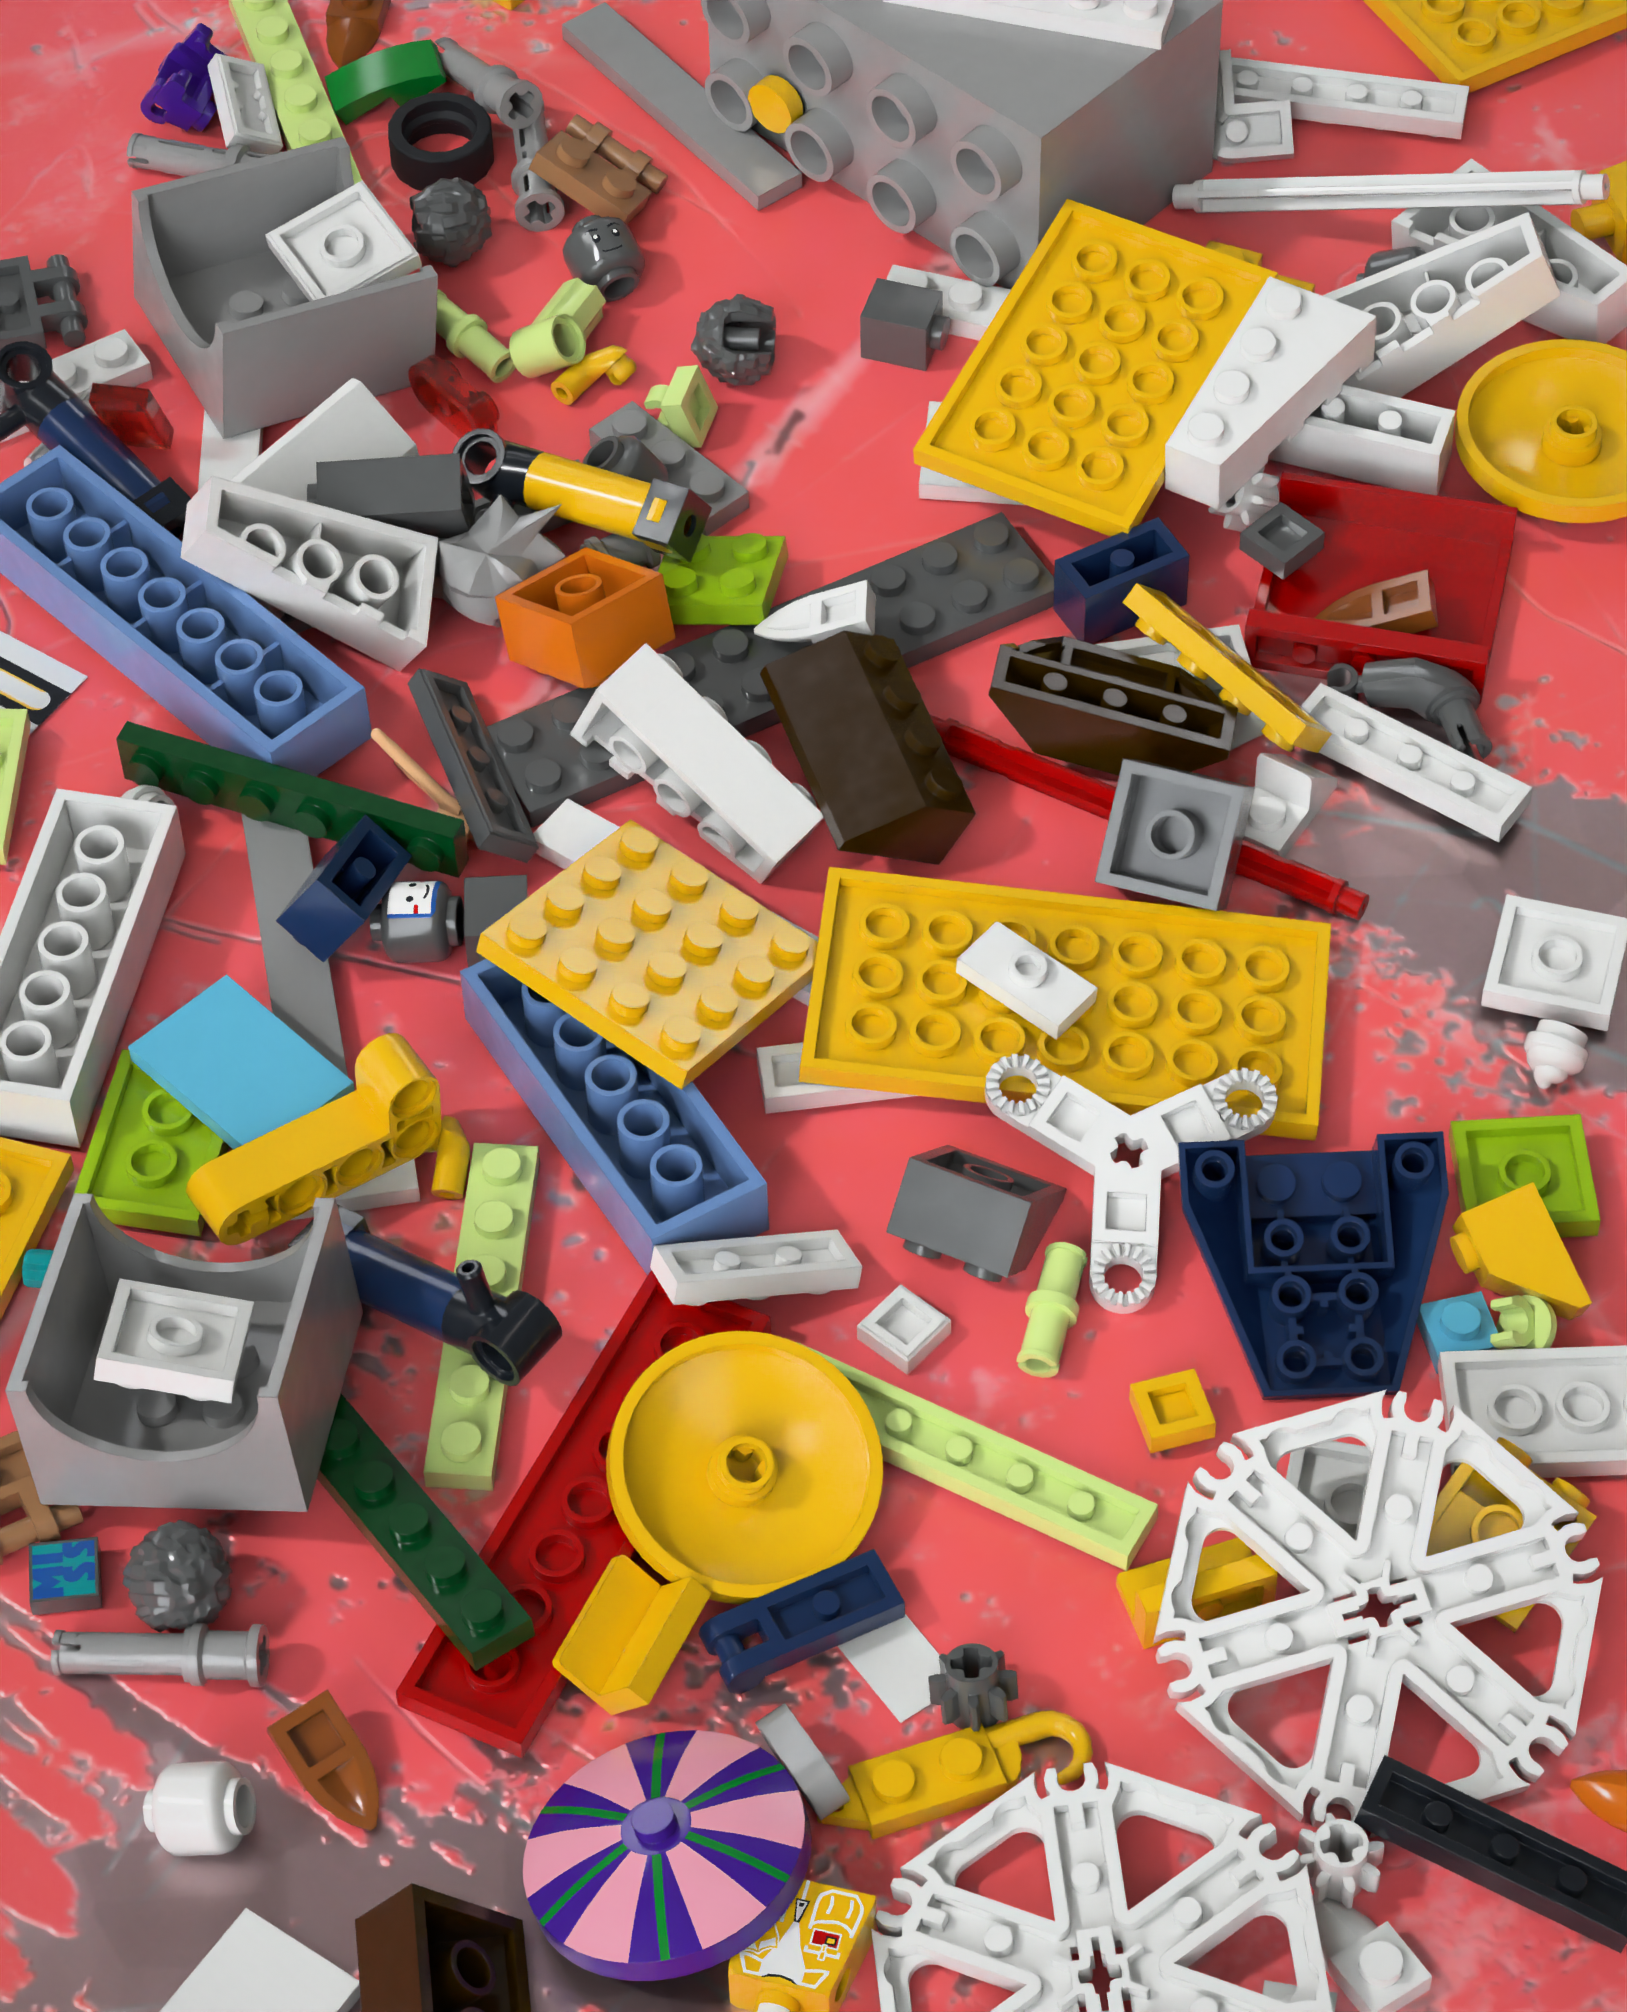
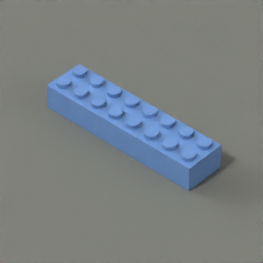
M58 445L0 483V573L210 746L316 777L371 738V723L365 687L246 592L180 558L182 542L61 445Z

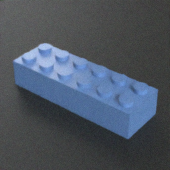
M488 959L460 971L465 1019L647 1276L651 1271L650 1265L654 1245L755 1237L769 1230L767 1182L693 1082H690L682 1090Z

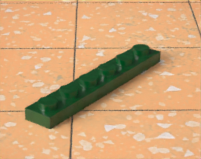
M129 721L125 723L116 738L124 778L138 785L155 786L161 790L188 797L198 804L215 805L242 813L255 821H269L299 830L312 838H326L336 842L364 815H367L412 855L408 863L418 869L427 872L437 871L459 878L469 861L465 826L462 819Z
M340 1393L317 1476L318 1481L475 1671L535 1636L532 1618Z

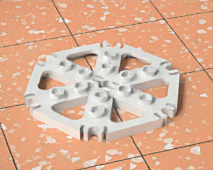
M1386 1390L1234 1433L1230 1441L1231 1443L1224 1441L1216 1453V1456L1230 1468L1231 1475L1225 1479H1215L1208 1471L1199 1467L1194 1473L1192 1481L1202 1495L1197 1493L1189 1482L1185 1488L1153 1644L1164 1638H1183V1641L1173 1640L1164 1643L1158 1648L1155 1657L1158 1664L1167 1663L1170 1660L1183 1661L1188 1666L1190 1675L1183 1680H1176L1170 1683L1167 1689L1168 1696L1171 1699H1183L1190 1697L1194 1692L1198 1691L1201 1695L1200 1697L1188 1702H1178L1175 1710L1299 1822L1303 1818V1802L1306 1795L1310 1793L1315 1796L1316 1799L1310 1812L1312 1827L1320 1828L1326 1816V1808L1332 1804L1345 1806L1350 1812L1351 1821L1354 1822L1384 1755L1388 1756L1402 1683L1475 1747L1479 1755V1766L1476 1772L1468 1777L1445 1784L1484 1803L1525 1792L1531 1784L1517 1776L1510 1767L1512 1763L1517 1773L1527 1781L1535 1783L1541 1777L1545 1770L1530 1757V1745L1536 1743L1543 1744L1559 1757L1568 1745L1564 1734L1570 1741L1576 1734L1603 1577L1592 1583H1573V1581L1579 1582L1591 1577L1600 1564L1597 1557L1581 1562L1572 1560L1566 1553L1565 1545L1583 1539L1587 1532L1586 1526L1583 1523H1571L1557 1531L1553 1527L1554 1525L1564 1521H1574L1579 1512L1455 1405H1453L1450 1411L1448 1431L1444 1432L1439 1429L1444 1415L1442 1400H1433L1427 1420L1415 1422L1410 1420L1404 1411L1407 1393L1398 1391L1389 1407L1388 1418H1384L1382 1415V1400ZM1343 1437L1359 1439L1367 1446L1370 1453V1463L1355 1539L1277 1472V1463L1281 1457L1291 1452ZM1236 1446L1240 1447L1249 1459L1245 1460L1242 1452ZM1463 1462L1470 1465L1511 1500L1522 1513L1523 1525L1519 1530L1426 1557L1442 1469L1450 1463ZM1222 1530L1235 1534L1301 1594L1213 1620L1205 1621L1201 1619L1193 1610L1192 1594L1204 1540L1215 1531ZM1376 1594L1381 1604L1391 1602L1394 1605L1400 1604L1398 1609L1391 1612L1387 1620V1627H1380L1374 1617L1365 1619L1362 1616L1356 1617L1358 1612L1365 1609L1369 1601L1368 1595ZM1541 1603L1549 1605L1559 1614L1562 1623L1550 1689L1543 1695L1532 1696L1455 1627L1532 1604ZM1419 1620L1420 1623L1411 1627H1407L1405 1625L1407 1623ZM1366 1636L1367 1640H1363L1353 1644H1349L1348 1642L1349 1640ZM1330 1665L1312 1758L1304 1766L1298 1768L1283 1766L1231 1719L1228 1712V1703L1235 1693ZM1546 1723H1550V1724L1554 1725L1555 1727L1549 1726V1725H1547ZM1371 1833L1369 1838L1375 1837L1377 1835Z
M1092 1762L1083 1763L1085 1782L1082 1787L1074 1791H1067L1059 1786L1055 1768L1046 1769L1044 1782L1047 1797L1043 1799L1037 1794L1035 1772L900 1867L902 1878H893L890 1885L893 1899L901 1903H907L911 1908L908 1912L898 1916L878 1910L875 1919L880 1933L871 1929L881 2012H912L909 1988L910 1979L916 1970L925 1965H939L1015 1992L990 2012H1080L1079 2007H1086L1087 2012H1125L1123 2001L1127 2000L1131 2001L1132 2012H1333L1307 1864L1300 1871V1854L1293 1849L1278 1860H1270L1262 1855L1277 1843L1276 1828L1271 1822L1263 1824L1262 1814L1104 1762L1108 1778L1106 1790L1100 1789L1097 1769ZM1137 1815L1146 1816L1202 1835L1212 1843L1214 1849L1128 1910L1117 1842L1118 1827L1125 1819ZM1022 1832L1035 1834L1043 1841L1045 1847L1055 1921L956 1887V1880L962 1871L1011 1836ZM1265 1915L1273 1916L1281 1920L1287 1928L1297 1988L1293 1997L1287 2002H1283L1187 1967L1254 1918ZM1122 1947L1123 1953L1116 1954L1115 1948ZM1096 1950H1100L1103 1967H1107L1109 1976L1115 1978L1110 1981V1992H1107L1108 2011H1102L1100 1995L1095 1993L1093 1984L1086 1983L1092 1980V1969L1096 1968L1093 1953ZM1078 1953L1079 1960L1072 1961V1954Z

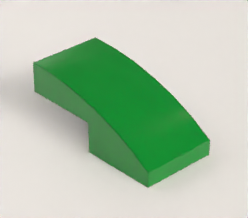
M430 39L409 42L376 51L325 76V81L334 113L347 125L390 97L401 107L410 99L428 94L445 83L447 78L438 47Z

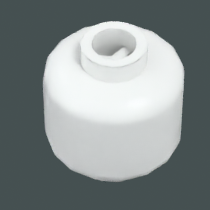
M228 1761L171 1764L161 1772L154 1789H150L145 1796L143 1805L144 1821L148 1830L155 1832L160 1845L173 1856L229 1853L239 1845L243 1836L249 1834L253 1829L256 1818L254 1788L250 1780L246 1777H241L238 1769Z

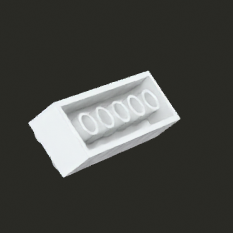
M56 789L0 935V1136L80 1148L186 854L176 805Z

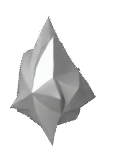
M500 494L468 532L451 538H438L437 563L435 564L432 597L444 599L459 613L475 622L495 626L496 620L500 618L495 600L496 595L566 557L555 543L540 533V530L562 504L535 513L518 516Z

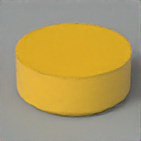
M765 76L749 90L748 100L753 115L766 129L774 133H785L786 128L803 115V105L798 92L788 81L779 76Z

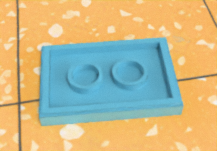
M227 974L128 1046L132 1062L232 1149L240 1147L355 1091L354 1082Z

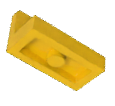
M1238 1537L1204 1547L1201 1551L1192 1594L1193 1610L1201 1619L1209 1621L1274 1602L1278 1573L1259 1555H1252L1250 1548ZM1171 1558L1121 1572L1116 1577L1117 1590L1143 1650L1181 1639L1179 1637L1164 1638L1153 1644Z
M626 1555L613 1557L553 1658L552 1664L556 1670L610 1715L649 1705L712 1593L692 1576L661 1586Z

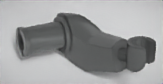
M1415 657L1365 663L1362 675H1358L1352 666L1344 663L1335 664L1327 673L1328 687L1357 701L1359 699L1358 693H1364L1370 707L1411 709L1427 721L1442 726L1451 747L1474 759L1476 757L1469 743L1476 745L1483 759L1492 750L1493 746L1490 738L1486 735L1476 713L1480 704V695L1472 682L1452 669Z

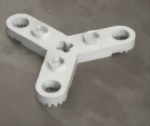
M1011 1054V1057H1001L997 1063L995 1062L991 1066L986 1076L985 1100L992 1113L1094 1176L1089 1287L1093 1298L1101 1307L1113 1313L1128 1314L1142 1309L1151 1300L1157 1279L1161 1179L1179 1172L1178 1143L1227 1140L1246 1141L1263 1133L1269 1128L1275 1117L1278 1099L1275 1085L1270 1083L1267 1075H1261L1260 1071L1256 1069L1249 1071L1248 1068L1242 1067V1070H1230L1228 1074H1224L1211 1082L1194 1086L1130 1116L1064 1075L1061 1077L1043 1066L1039 1060L1031 1059L1029 1055L1018 1056V1054ZM1023 1076L1034 1084L1036 1094L1032 1095V1099H1026L1025 1103L1023 1101L1015 1103L1014 1100L1007 1101L1008 1098L1002 1096L999 1086L1008 1077ZM1248 1090L1259 1097L1262 1102V1109L1256 1115L1251 1114L1249 1118H1247V1115L1239 1117L1240 1114L1236 1113L1234 1115L1232 1114V1109L1227 1108L1228 1104L1225 1102V1099L1234 1091ZM1125 1143L1131 1151L1139 1148L1143 1150L1139 1158V1167L1131 1168L1127 1161H1120L1118 1163L1113 1161L1117 1157L1118 1144ZM1115 1265H1128L1137 1270L1142 1282L1139 1288H1135L1132 1293L1131 1291H1127L1126 1294H1123L1122 1291L1116 1293L1115 1289H1110L1108 1283H1105V1272Z

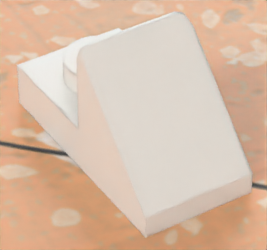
M1260 753L1257 757L1255 791L1243 840L1270 850L1284 858L1336 789L1338 778L1285 754Z

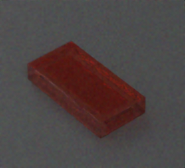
M92 383L89 398L90 405L98 417L126 446L162 450L171 449L174 428L150 389Z

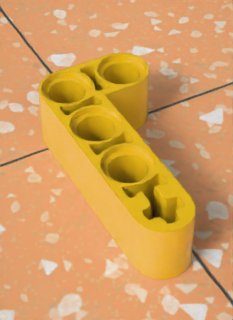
M388 1033L379 1036L360 1052L355 1064V1091L207 1162L191 1176L186 1187L188 1198L221 1243L238 1245L313 1209L315 1198H336L417 1158L436 1142L442 1128L440 1085L436 1077L404 1036L398 1033Z

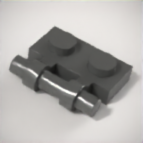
M61 254L53 255L47 260V268L36 270L30 269L28 255L0 260V350L8 344L19 341L32 342L45 349L47 345L44 333L51 331L60 333L64 344L68 347H78L85 342L84 330L87 327L88 319L84 305L77 300V295L80 292L78 274L76 270L70 267L66 256ZM49 296L55 301L38 305L37 298Z

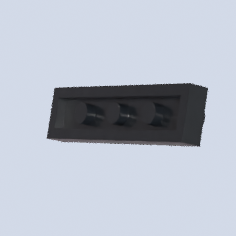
M1384 1755L1354 1820L1356 1824L1389 1842L1619 1953L1623 1951L1627 1944V1871Z

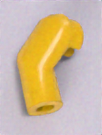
M611 345L584 355L580 362L569 366L552 382L551 391L561 403L570 405L604 373L614 385H621L636 371V363L625 354L628 350L621 346Z
M445 1115L443 1120H441L440 1136L426 1151L430 1153L437 1152L431 1193L436 1197L457 1200L462 1199L464 1196L470 1146L459 1121L454 1117Z

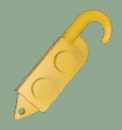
M1054 1710L1032 1712L985 1728L981 1723V1727L977 1732H973L971 1727L849 1765L848 1778L842 1785L851 1801L840 1807V1812H833L822 1820L817 1816V1821L823 1824L869 1831L873 1840L994 1801L1017 1785L1021 1777L1022 1754L1020 1746L1049 1737H1059L1067 1741L1073 1749V1760L1068 1767L1057 1774L1058 1783L1066 1785L1079 1779L1084 1773L1083 1763L1091 1761L1093 1755L1091 1737L1079 1721L1069 1714Z

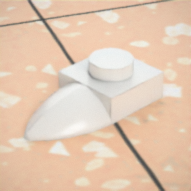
M868 580L809 595L786 605L768 616L754 628V634L774 641H812L813 644L844 630L874 635L876 596Z
M1325 1898L1318 1904L1314 1902L1325 1969L1359 2012H1396L1430 1990L1432 1975L1388 1921L1377 1926L1369 1917L1354 1908L1347 1909L1343 1903L1333 1899Z

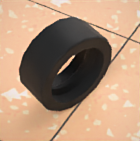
M443 92L428 93L410 99L395 111L388 123L392 169L399 180L413 189L423 191L426 186L434 184L440 178L454 179L458 177L474 185L487 175L494 162L491 118L483 106H480L468 96ZM450 133L470 140L462 147L446 152H429L413 146L420 139L434 134Z

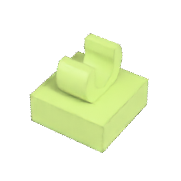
M698 365L677 367L670 385L660 384L653 386L644 402L646 409L660 408L661 412L657 420L692 448L702 447L719 408Z

